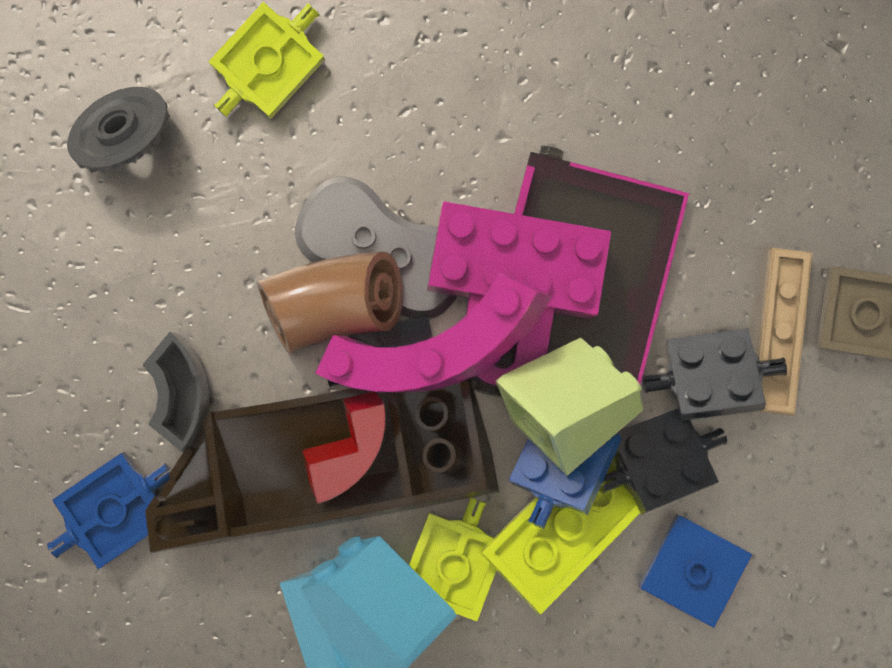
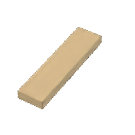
M779 248L768 249L757 356L760 361L784 357L786 360L785 364H787V375L763 377L762 389L766 405L764 410L759 412L795 416L812 252Z

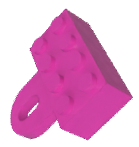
M443 201L440 209L427 291L469 298L466 315L481 301L499 272L515 277L552 295L541 317L523 339L517 341L512 365L506 369L492 365L477 374L476 377L488 384L498 386L496 380L502 375L547 354L554 313L591 319L598 315L611 231Z

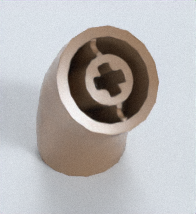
M387 252L359 253L320 260L257 281L258 291L267 315L288 354L331 340L333 335L349 336L389 331L396 325L403 304L401 273L395 259Z

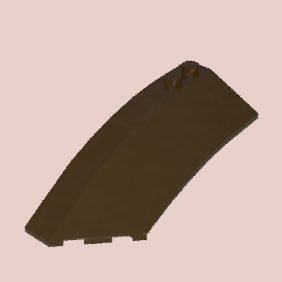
M471 378L454 385L429 391H376L384 404L385 430L381 447L375 460L367 472L348 490L318 504L310 488L302 450L351 438L343 399L373 391L350 388L255 406L215 412L210 411L201 424L204 428L193 445L186 447L169 473L170 480L158 497L154 496L145 510L150 553L343 523L499 492L492 450Z

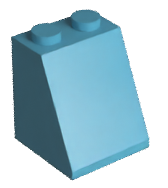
M360 536L353 537L338 548L340 553L333 560L323 562L312 570L311 575L313 578L301 587L300 591L346 668H408L457 615L380 536L364 540Z

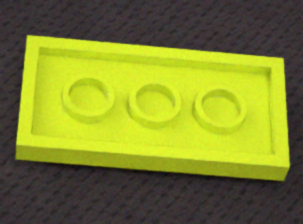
M615 456L607 473L616 470ZM624 485L605 494L598 491L588 515L571 508L553 507L545 529L536 527L528 522L538 501L535 497L480 551V554L537 614H542L640 514L633 496L625 489Z

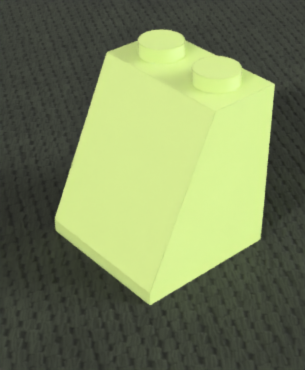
M582 338L518 367L496 380L512 423L567 476L643 411L640 396L642 388L638 381L627 371L621 374L612 366V360L599 346L592 348Z

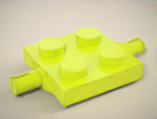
M262 2L208 61L225 78L230 87L220 100L214 104V107L225 117H228V114L243 99L245 102L254 104L266 116L272 119L325 61L324 55L309 43L304 33L313 21L320 16L317 10L312 8L309 3H306V6L291 21L278 15L266 3Z
M469 498L470 500L462 520L447 519L429 512L409 566L454 610L455 614L477 622L496 573V569L480 554V551L494 537L486 534L478 527L479 520L487 503L479 500L475 513L472 515L477 499Z

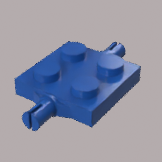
M616 433L568 476L528 438L509 478L513 485L531 492L538 499L528 522L536 527L545 529L553 507L571 508L588 515L622 440L620 434Z
M123 452L54 498L52 501L62 514L67 531L47 543L48 549L51 550L64 542L63 545L52 551L51 554L58 558L61 554L77 545L88 553L96 567L100 569L148 536L145 510L154 496H157L155 490L167 483L171 478L169 476L170 472L159 479L158 477L171 468L164 463L145 477L135 468L127 454Z

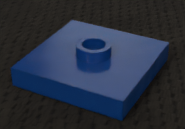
M676 514L638 587L714 628L752 554Z

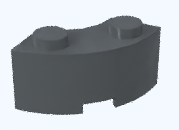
M169 332L143 364L153 377L158 392L156 411L148 425L178 450L184 451L187 446L191 447L204 428L201 424L208 414L209 386L205 369L195 350L180 334Z

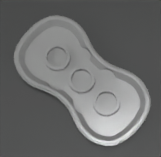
M335 177L321 183L307 198L297 218L295 237L301 252L312 263L359 253H389L399 267L403 283L401 315L412 319L428 316L429 319L438 317L458 297L427 291L437 227L411 223L400 218L388 209L368 185L353 178Z

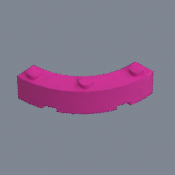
M499 272L487 293L472 311L443 333L423 342L394 348H381L354 337L333 335L315 374L351 388L378 392H421L454 385L476 376L502 359V355L509 351L519 339H523L541 317L552 295L515 277Z

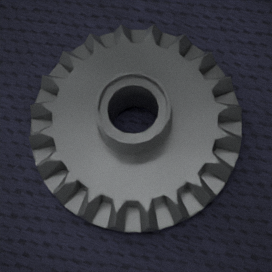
M128 87L111 92L92 103L77 118L69 132L67 140L68 152L80 168H86L91 173L100 170L106 174L113 167L121 171L125 164L136 163L145 154H150L149 147L151 145L161 142L160 134L168 129L166 123L170 118L167 110L168 106L158 92L146 87Z

